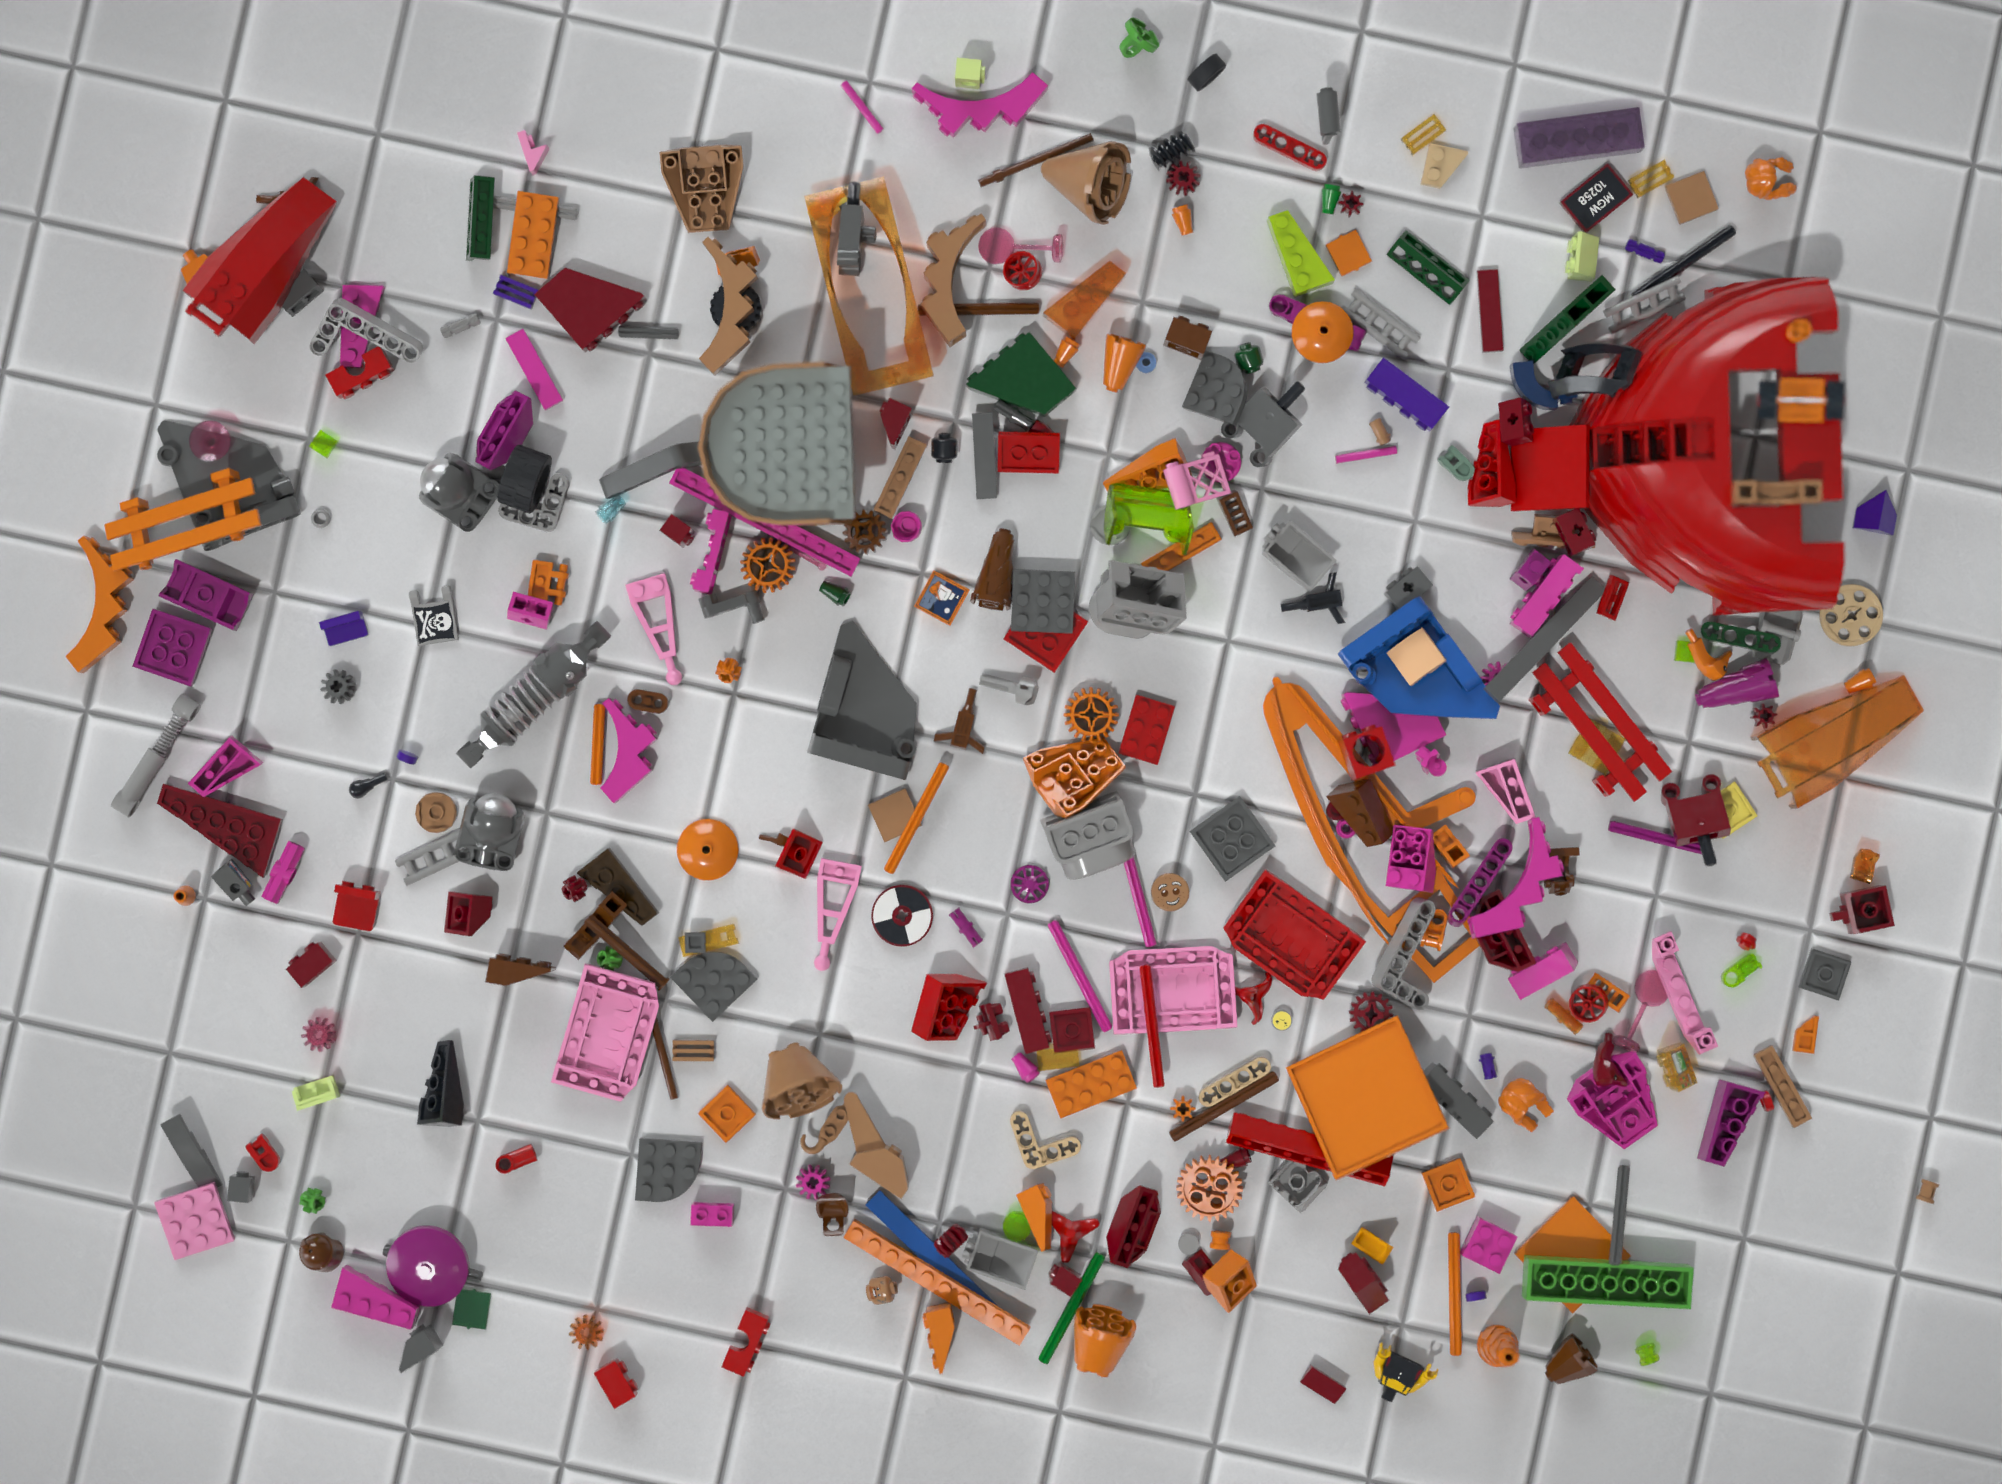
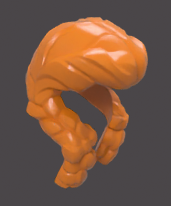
M1783 157L1769 160L1756 158L1745 170L1748 192L1759 199L1766 200L1789 197L1791 194H1794L1797 186L1790 182L1781 184L1779 188L1771 191L1777 180L1774 166L1787 173H1791V170L1794 169L1793 164Z
M1523 1078L1508 1083L1498 1098L1501 1110L1510 1115L1515 1124L1521 1125L1530 1132H1533L1538 1126L1534 1120L1526 1116L1531 1106L1535 1104L1545 1117L1550 1116L1554 1112L1545 1094L1538 1091L1532 1082Z

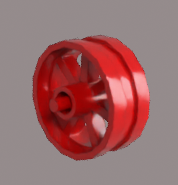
M1017 251L1006 259L1003 266V275L1005 280L1015 289L1025 291L1034 288L1039 283L1042 277V266L1031 253ZM1022 258H1028L1023 265ZM1034 260L1035 267H1029L1031 262ZM1011 269L1015 270L1016 272L1010 276ZM1019 277L1018 284L1012 282V280ZM1028 278V281L1023 283V279Z
M1585 984L1572 993L1569 999V1008L1576 1019L1591 1023L1597 1021L1606 1013L1609 999L1601 987L1595 984ZM1586 988L1588 989L1587 998L1580 992V990ZM1592 990L1598 992L1599 995L1595 998L1592 997ZM1576 994L1583 1000V1002L1574 1003ZM1602 997L1604 1006L1596 1004V1000ZM1576 1006L1583 1007L1581 1014L1576 1010ZM1593 1007L1601 1009L1602 1012L1596 1016ZM1587 1010L1590 1011L1592 1018L1584 1016Z

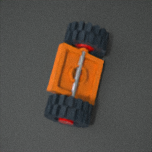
M1780 379L1779 396H1777V381H1759L1758 419H1776V404H1778L1779 422L1822 423L1823 405L1826 403V420H1844L1845 381H1827L1826 396H1823L1824 379Z

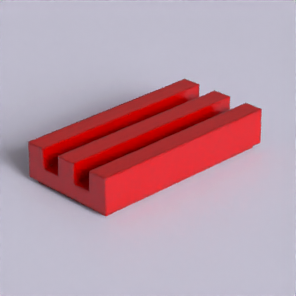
M1610 575L1596 614L1616 621L1630 582Z

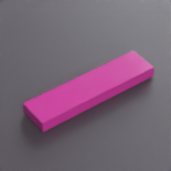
M521 329L505 338L544 410L546 411L562 402L561 395L525 330Z

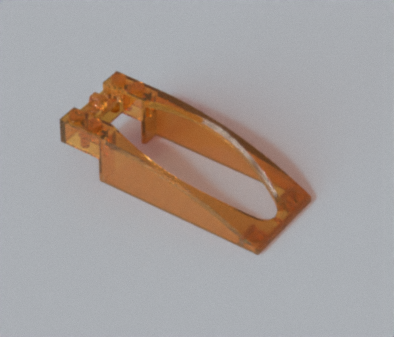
M884 176L859 182L861 185L860 200L870 209L884 230L900 267L906 303L903 341L908 357L907 362L869 371L864 350L851 332L840 309L831 275L830 235L834 210L838 202L848 196V185L804 196L845 364L851 367L853 396L934 377Z

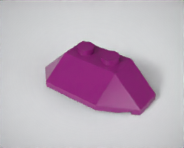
M515 390L512 392V395L496 405L477 439L476 463L489 470H493L506 464L513 449L517 445L523 444L533 426L530 397Z

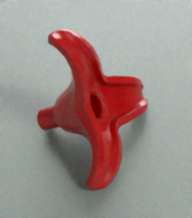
M1268 972L1265 973V980L1256 986L1235 987V995L1239 996L1254 1014V1019L1251 1021L1252 1025H1256L1263 1015L1262 998L1268 993L1272 985V977Z
M1052 1211V1226L1060 1236V1254L1063 1263H1069L1079 1239L1100 1226L1098 1219L1071 1221Z

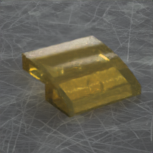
M1590 719L1618 754L1626 739ZM1579 734L1568 754L1606 775L1608 769Z

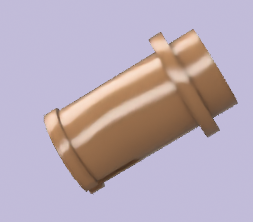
M1381 418L1369 423L1377 438L1376 443L1382 446L1391 441V434H1388Z

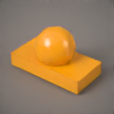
M1364 1227L1360 1228L1351 1243L1382 1265L1394 1248Z

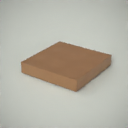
M1704 171L1665 186L1679 225L1719 209Z
M906 788L868 805L884 843L902 835L915 810Z

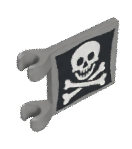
M443 586L441 588L444 601L420 604L419 592L417 590L409 592L418 646L459 640L451 586Z

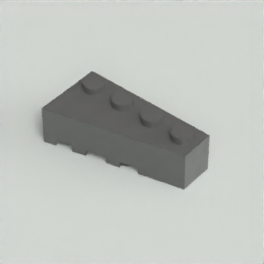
M1432 1062L1424 1070V1073L1437 1102L1474 1138L1478 1139L1494 1122L1490 1118L1492 1113L1484 1106L1480 1108L1476 1104L1478 1100L1470 1092L1466 1094L1461 1089L1463 1085L1456 1078L1451 1079L1446 1074L1448 1071L1440 1063L1436 1065Z

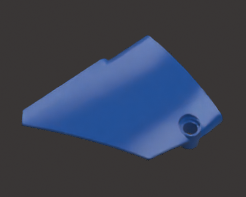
M1421 596L1408 602L1338 653V656L1355 680L1363 685L1390 713L1497 719L1500 705L1483 689L1485 687L1483 681L1451 636L1444 631ZM1424 628L1447 661L1432 673L1425 675L1416 684L1410 686L1387 652L1417 630ZM1367 670L1368 675L1365 678H1359V671Z

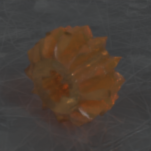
M584 1314L583 1321L577 1317L575 1319L577 1324L572 1323L570 1325L575 1331L569 1332V1336H575L571 1341L572 1344L577 1341L580 1342L578 1349H581L583 1344H585L586 1350H589L591 1345L596 1348L598 1346L597 1341L603 1340V1337L599 1334L604 1333L605 1330L604 1328H598L602 1324L601 1321H598L596 1324L594 1323L596 1318L594 1315L588 1320L587 1314ZM589 1328L590 1334L586 1337L583 1330Z

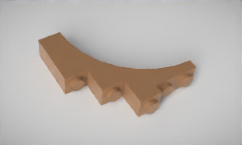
M982 214L971 216L965 225L951 230L949 236L942 230L939 233L934 232L926 241L927 248L938 263H931L923 272L925 280L935 294L930 293L922 300L921 308L949 347H952L967 336L953 304V276L957 262L965 247L975 235L987 226L986 219Z
M707 237L702 243L712 255L720 270L724 285L725 302L718 332L710 346L699 359L715 376L750 343V340L747 338L750 334L742 326L740 328L737 326L754 311L751 306L753 301L746 294L744 296L741 294L758 277L755 274L757 270L751 263L746 265L741 261L736 266L737 261L730 253L725 255L721 250L723 246L715 238L711 240Z

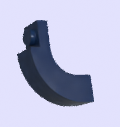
M1533 361L1516 362L1510 365V375L1515 390L1521 398L1530 402L1536 408L1556 410L1559 408L1558 402H1560V405L1572 404L1573 400L1578 398V394L1568 397L1564 394L1560 395L1557 400H1554L1551 392L1541 387L1537 382Z

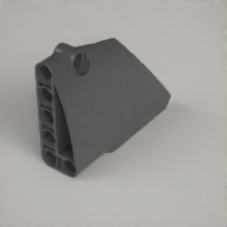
M853 621L840 626L818 703V715L807 753L906 780L912 757L916 752L914 732L917 703L894 676ZM907 742L910 745V751L907 754H903L901 746Z

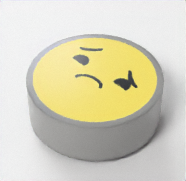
M1278 1010L1272 1015L1271 1023L1275 1029L1285 1031L1290 1028L1292 1017L1287 1011Z

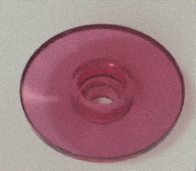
M211 420L196 425L189 438V445L193 454L197 458L208 462L217 461L224 457L231 444L230 434L226 427L219 422ZM215 439V444L210 446L209 440Z

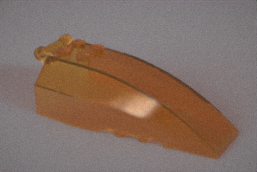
M1902 675L1785 717L1750 738L1752 741L1759 740L1769 752V755L1757 761V764L1763 768L1776 791L1774 792L1775 796L1780 798L1791 791L1794 802L1789 807L1790 809H1798L1836 787L1905 729L1924 709L1907 679ZM1771 761H1774L1787 784L1786 786L1782 787L1769 764Z

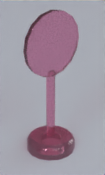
M997 227L983 233L978 247L982 258L988 263L995 265L1004 263L1013 254L1014 249L1052 251V260L1055 263H1061L1063 236L1062 234L1054 235L1052 246L1014 244L1011 234L1005 229Z
M1656 970L1645 971L1636 979L1634 986L1635 994L1642 1005L1628 1036L1616 1035L1612 1040L1613 1044L1628 1052L1634 1051L1638 1054L1641 1049L1640 1045L1632 1040V1037L1646 1007L1660 1006L1668 999Z

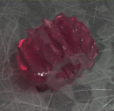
M316 1017L315 1022L310 1019L308 1020L309 1026H303L302 1029L307 1033L302 1034L301 1038L308 1039L304 1042V1045L307 1046L311 1043V1051H314L317 1047L318 1052H323L324 1047L328 1050L331 1048L330 1043L336 1042V1039L331 1037V1035L337 1034V1031H331L335 1024L331 1023L327 1026L328 1018H324L321 1022V1018ZM317 1031L323 1032L320 1038H316L315 1036L318 1034Z

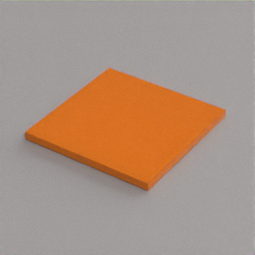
M1398 1015L1286 1067L1336 1181L1450 1129Z

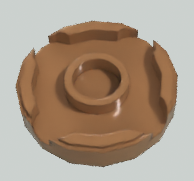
M433 792L421 798L416 805L415 815L417 822L423 829L432 833H440L453 826L457 817V808L451 797L444 793Z

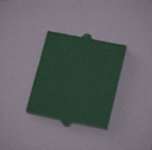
M462 1289L456 1296L452 1325L464 1326L467 1329L478 1328L486 1330L491 1293L480 1292L476 1289Z

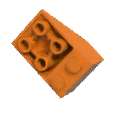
M949 1302L926 1307V1312L923 1313L925 1329L929 1328L930 1331L927 1337L929 1348H934V1354H932L934 1369L939 1370V1374L943 1373L955 1327L952 1306Z

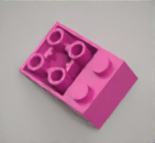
M1394 825L1385 886L1433 893L1436 875L1433 830Z

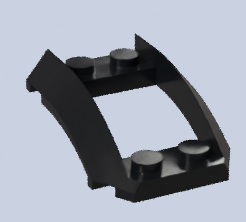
M1612 343L1582 344L1560 350L1565 357L1556 375V380L1548 382L1551 396L1554 400H1557L1560 395L1564 394L1567 397L1587 393L1605 394L1611 398L1615 397L1616 392L1620 388L1624 391L1631 385L1643 353L1632 346ZM1601 353L1621 354L1612 379L1597 376H1578L1585 356Z

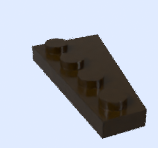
M610 848L606 849L577 872L580 877L585 878L590 885L601 891L604 895L608 896L613 891L627 904L624 912L641 926L659 914L658 910Z

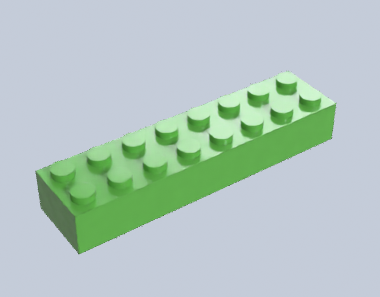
M1524 1255L1521 1296L1526 1301L1691 1309L1694 1268L1689 1264L1621 1260V1264L1615 1266L1609 1264V1259Z

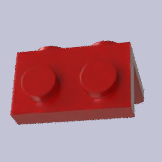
M342 881V884H335L334 893H338L333 915V924L372 931L381 891H375V887L369 885H362V888L354 887L355 883Z

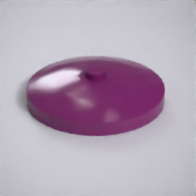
M417 1226L405 1231L392 1244L386 1259L387 1276L394 1290L408 1302L419 1306L434 1307L451 1301L461 1292L469 1275V1258L462 1243L452 1233L436 1226Z

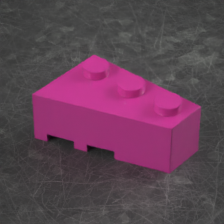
M230 736L188 784L205 797L260 766L263 762L236 738Z
M1564 942L1559 946L1550 948L1541 957L1539 955L1534 957L1537 964L1518 973L1510 971L1512 974H1510L1508 980L1519 999L1522 1000L1573 972L1578 961L1568 944Z

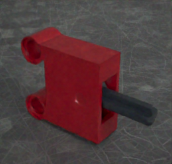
M1714 774L1706 775L1702 781V795L1679 799L1680 788L1677 784H1665L1661 790V802L1666 806L1676 846L1699 842L1705 866L1711 867L1717 864L1711 840L1730 836L1731 831L1720 791V778ZM1713 784L1716 786V788L1709 789L1706 787V785ZM1671 792L1675 794V797L1670 798L1665 794Z

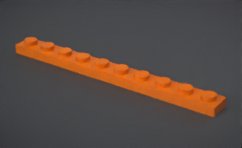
M856 1219L853 1220L843 1237L1019 1346L1031 1328L1028 1324Z

